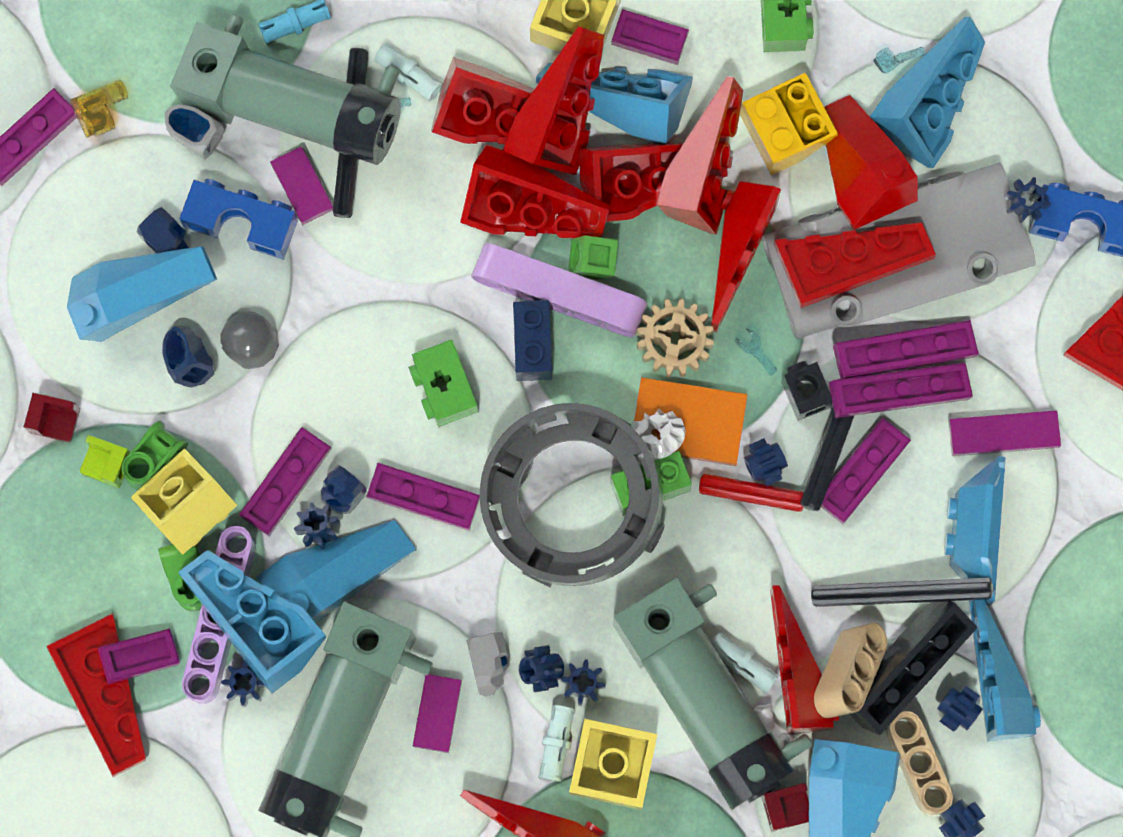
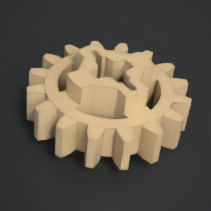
M666 299L664 309L662 310L655 304L651 306L652 317L643 314L641 322L646 328H637L636 335L644 338V340L637 342V350L647 351L643 355L642 361L646 363L653 360V372L656 373L663 367L666 368V377L670 378L673 370H678L680 376L685 377L687 367H690L695 372L699 370L698 359L705 362L708 361L709 354L704 349H712L714 341L706 337L712 335L714 329L713 326L704 327L708 320V315L705 313L697 316L698 305L693 304L689 309L684 308V299H680L677 307H672L670 300ZM672 317V320L665 325H656L661 320ZM685 319L695 326L697 332L691 331L684 322ZM673 332L680 333L678 345L671 344L670 337ZM652 342L654 345H659L666 354L665 358L656 352ZM694 351L689 357L678 360V356L684 352Z

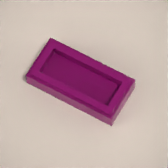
M622 9L611 45L678 65L689 29Z
M302 146L270 161L302 226L333 211V206Z
M170 628L101 646L98 649L108 684L175 667L180 664Z
M430 674L425 675L413 747L449 753L462 680Z

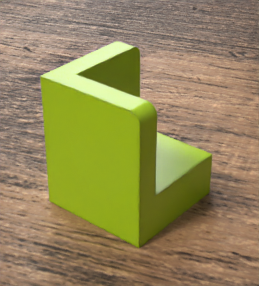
M87 435L85 442L89 445V448L81 465L80 473L89 478L120 488L124 479L122 463L130 451L127 448Z

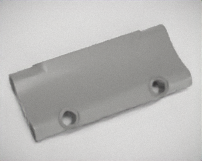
M999 162L967 173L963 171L950 172L918 182L917 202L856 229V232L873 231L879 227L922 222L936 253L935 259L800 308L775 249L774 240L785 238L787 240L805 239V236L819 234L820 237L839 235L841 232L853 231V228L840 208L835 207L800 219L797 225L762 235L763 247L767 259L775 272L794 337L799 339L838 326L852 327L905 309L988 285L997 277L1035 266L1034 250L1022 223H1019V215L1014 212L1008 214L1006 212L1011 207V200L1006 199L1004 195L1011 190L1002 164ZM984 258L986 261L984 270L979 274H973V264L978 259ZM845 300L850 301V309L847 314L837 316V305Z

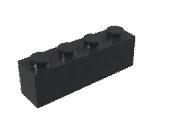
M930 602L885 651L863 707L860 711L849 715L862 728L881 735L978 627L955 602Z

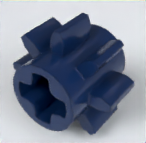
M1033 177L1025 185L1020 179H1017L1013 183L1017 192L1008 191L1004 195L1006 199L1011 200V207L1006 212L1007 214L1014 212L1019 215V223H1022L1030 215L1035 221H1038L1042 217L1038 208L1047 209L1051 205V202L1044 200L1045 193L1049 188L1048 186L1041 188L1037 185L1036 177ZM1025 193L1030 195L1029 201L1033 202L1030 207L1025 205L1026 199L1022 198Z
M765 438L749 444L750 454L743 457L753 481L762 479L766 486L782 480L781 470L788 467V464L777 442L771 445L767 444Z
M311 502L309 505L310 509L304 513H296L301 520V525L295 526L294 531L297 535L306 534L302 541L305 547L308 548L313 542L319 544L321 549H324L325 543L330 539H338L333 527L341 523L338 517H329L332 510L328 504L320 509L316 508L313 502ZM321 521L322 523L319 524L320 529L313 531L315 522Z
M549 645L526 650L524 652L526 657L519 663V675L524 684H533V692L548 691L549 688L558 687L557 680H560L564 674V662L560 655L556 653L550 654Z
M587 659L583 662V667L577 669L570 663L569 670L572 674L570 677L564 676L560 679V682L570 685V689L565 692L564 697L569 698L574 694L578 697V706H582L583 699L588 697L596 703L598 701L597 695L594 693L596 688H606L605 683L597 682V677L601 674L602 668L592 671L588 668L589 663ZM581 674L588 675V681L594 683L593 686H587L585 692L578 691V685L573 683V680L580 679Z
M243 660L242 668L237 670L229 665L228 669L232 674L229 680L221 681L222 685L230 687L232 690L226 698L231 701L239 696L241 706L246 707L248 699L253 697L261 702L262 698L258 692L260 687L265 688L266 686L253 671L249 670V665L246 661ZM241 676H244L246 679L251 676L253 677L249 681L252 686L249 691L243 688L237 691L240 687V683L237 680Z
M965 686L961 692L952 687L937 707V710L944 714L939 722L953 732L959 726L967 731L983 710L982 707L976 704L980 695L968 686Z
M960 799L940 814L945 823L939 829L945 837H975L984 830L979 820L986 815L976 802H972L967 806L964 800Z

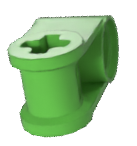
M162 421L155 422L122 463V472L126 481L132 488L139 490L184 448L187 449L188 442L184 439L179 441L165 429V424ZM136 465H148L149 472L145 477L140 479L131 477V471Z
M173 544L158 548L161 563L175 600L185 610H200L202 604L194 595V598L188 599L185 595L188 593V586L178 573L200 556L197 545L191 547L183 555Z

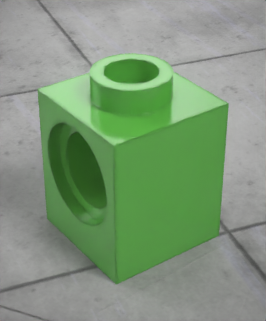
M591 236L571 239L568 271L583 277L596 279L615 276L618 240Z

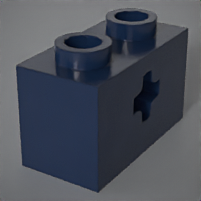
M549 300L513 302L516 381L552 380Z

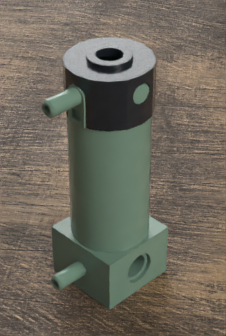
M236 14L230 15L224 31L196 22L170 85L182 105L195 107L213 119L230 125L234 116L332 148L338 153L374 165H379L384 160L394 140L400 118V99L391 95L400 73L398 68L394 66L386 67L378 89L360 83L353 85L250 51L243 37L238 36L243 19Z
M675 578L615 615L613 626L639 668L645 667L709 769V775L731 810L747 801L749 803L763 796V794L780 785V780L794 771L789 760L812 747V741L807 734H803L781 748L772 732L768 733L702 629L705 621L696 608L717 596L715 588L712 584H707L688 596L679 580ZM654 617H661L667 622L668 627L663 630H655L649 625L648 621Z
M343 602L323 648L327 657L278 770H275L259 806V812L274 818L273 822L305 836L310 833L317 837H327L329 831L332 830L347 837H360L363 830L362 826L340 818L337 815L344 801L342 796L390 685L397 684L404 666L424 675H429L433 667L431 661L410 653L416 640L411 629ZM368 637H377L379 639L375 649L371 651L362 650V643Z

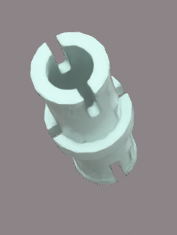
M383 44L374 57V62L380 64L385 69L387 66L398 68L400 73L397 82L403 86L409 85L429 102L440 92L443 85L441 81L436 80L421 69L418 61L407 59L392 48L390 44Z
M722 632L712 642L723 662L733 669L732 673L737 677L739 674L762 690L763 693L766 694L780 676L753 657L754 652L750 649L746 652L723 635Z
M552 705L547 737H543L542 745L545 748L538 778L554 782L562 781L566 752L571 749L572 742H569L575 709Z

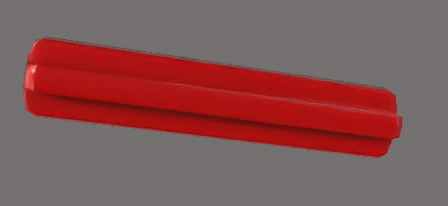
M702 474L700 478V494L801 512L804 508L800 505L803 491L770 485L766 486L764 484L709 474Z

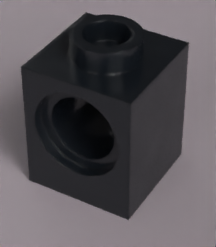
M802 361L786 369L788 373L783 375L781 383L797 421L832 407L831 394L818 362L808 365L807 361ZM801 381H809L814 385L816 392L811 396H804L798 392L796 384Z

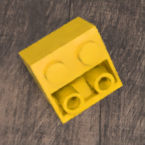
M806 72L743 101L741 104L740 117L771 176L805 160L838 135Z

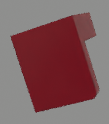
M32 393L23 427L30 434L70 443L74 436L81 409L72 401Z
M806 783L761 796L771 832L809 822V800L806 793L808 790Z

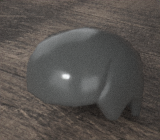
M255 312L236 314L225 323L220 334V343L225 354L244 369L265 366L274 358L279 347L277 332L273 325L265 317Z

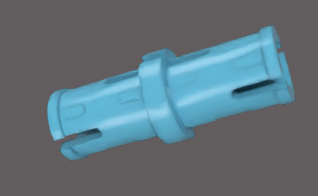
M317 0L297 9L290 7L286 9L287 13L264 22H259L258 25L265 43L269 44L271 41L294 32L296 35L303 33L302 29L327 19L330 20L331 16L325 1Z

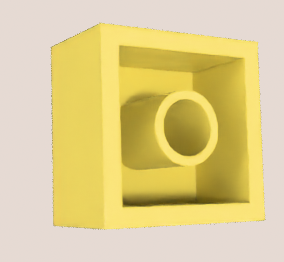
M541 0L530 26V42L561 52L577 27L580 26L605 35L604 46L621 0Z
M185 448L131 496V499L182 555L191 547L197 545L206 533L217 523L223 521L237 506L215 479Z
M584 719L569 795L642 810L658 734Z

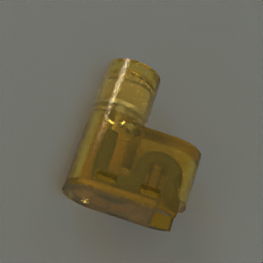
M118 79L71 99L73 110L87 138L93 135L97 137L115 129V122L108 107L128 99V93L124 83Z

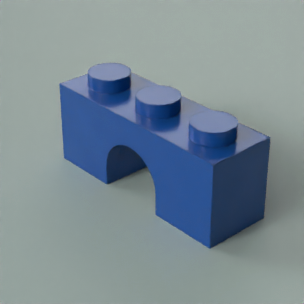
M205 179L204 183L193 180L179 218L184 228L218 238L221 227L227 220L234 217H242L251 222V229L247 238V243L251 250L282 260L285 259L298 222L295 212L291 211L292 207L276 200H272L271 204L259 201L256 194L239 189L237 193L225 190V186L215 180Z
M1061 183L1043 184L1041 188L1047 186L1049 188L1045 193L1044 200L1051 202V205L1047 209L1038 208L1042 217L1038 221L1032 218L1029 234L1063 242L1069 233L1071 223L1075 220L1085 219L1094 223L1099 229L1100 243L1098 251L1123 257V200L1117 203L1105 200V196L1097 192L1087 191L1084 194L1070 191L1069 186Z

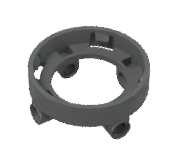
M561 403L530 412L517 420L500 436L485 462L480 482V507L489 536L499 551L512 564L522 570V574L550 588L552 584L562 586L591 585L614 577L632 565L644 551L652 553L665 528V524L660 521L663 506L662 479L652 452L639 434L631 427L630 423L602 408L580 403ZM564 413L566 415L568 424L553 426L536 435L533 434L531 424L536 422L539 427L556 421V414ZM567 441L588 442L608 451L616 458L624 470L629 487L628 509L618 530L603 544L583 552H561L540 543L525 526L518 504L519 488L524 484L530 473L533 459L545 449ZM639 454H643L644 456L640 461L643 465L646 478L651 479V489L646 490V483L642 469L635 457ZM501 503L505 524L512 536L504 540L497 533V531L503 529L497 510H490V506ZM614 558V562H612L611 564L607 566L603 564L609 561L610 559ZM598 566L596 568L586 570L585 574H579L578 570L580 569H587Z

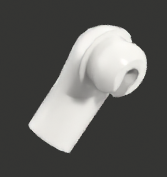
M761 705L754 708L768 733L772 732L781 748L795 740L792 734H788L787 730L774 723L771 705Z

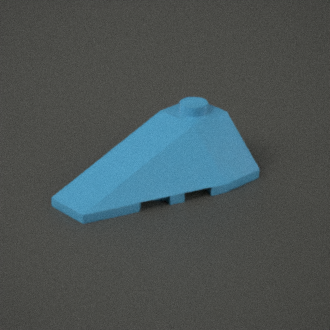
M964 17L886 92L870 116L901 152L927 168L935 167L951 142L954 131L950 129L955 112L962 111L964 101L960 98L965 83L973 79L985 45V41L971 17Z
M548 63L536 76L537 84L543 78V76L545 75L549 67L552 65V63ZM615 67V70L599 72V76L592 82L590 97L595 99L594 109L588 112L632 136L644 138L649 143H667L679 128L693 77L657 69H648L647 75L626 74V67Z
M201 246L104 261L72 277L67 309L80 340L102 342L217 280L205 248Z
M393 520L338 538L337 540L326 542L324 549L317 545L286 555L256 578L261 585L265 584L273 589L276 594L291 603L294 602L303 607L314 622L317 623L341 606L343 602L349 600L416 551V548L397 522Z
M209 550L178 572L271 694L299 674L326 639L324 632L303 607L294 602L291 603L276 594L273 589L265 584L261 585L245 575L242 570Z
M968 600L971 621L978 627L973 632L987 742L1032 737L1036 734V728L1041 726L1039 708L1037 705H1032V697L985 600Z
M815 739L809 773V837H870L871 833H875L880 824L877 820L886 801L890 802L895 792L900 753L846 742Z

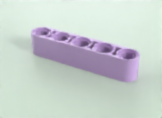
M484 243L471 278L480 284L526 301L549 300V309L626 337H635L647 306L646 301L630 293L489 243Z
M231 526L222 532L215 555L242 570L249 577L256 544L245 528ZM234 537H245L247 545L242 552L232 553L229 551V543ZM203 605L182 679L183 692L189 699L198 704H207L217 697L231 647L230 640L217 624L211 622L210 614ZM210 641L217 642L219 645L217 656L210 660L203 659L201 655L203 645ZM199 677H207L210 682L208 691L203 695H194L192 691L194 680Z

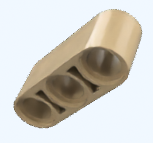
M870 623L849 628L840 633L814 694L816 710L822 717L832 718L860 711L863 707L887 648V636L879 624Z
M903 711L887 727V738L893 752L900 753L899 765L916 805L920 811L927 815H938L949 809L952 804V790L922 721L913 712ZM898 720H907L912 724L914 732L911 738L903 739L897 735L895 724ZM913 754H922L928 760L929 765L925 773H917L911 768L910 758ZM928 788H936L942 793L943 803L939 808H933L925 801V792Z

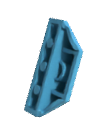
M998 456L960 487L955 493V498H949L947 507V519L953 520L952 534L946 533L944 555H950L949 566L960 579L990 578L992 580V598L985 600L989 606L995 601L1006 462V457Z

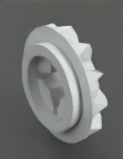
M658 409L655 415L649 416L644 413L642 421H633V429L647 444L655 460L671 455L684 441L685 426L682 419L678 418L673 411L665 414ZM653 429H657L661 433L660 440L651 434ZM643 454L637 455L640 458L644 457Z

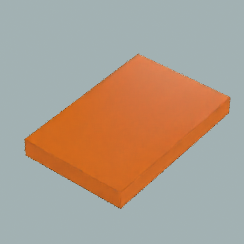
M641 377L634 421H642L644 413L649 416L655 415L658 409L665 414L673 411L678 418L682 419L686 431L683 443L676 450L680 451L682 458L736 466L748 394ZM653 429L651 434L660 440L661 433L657 429Z

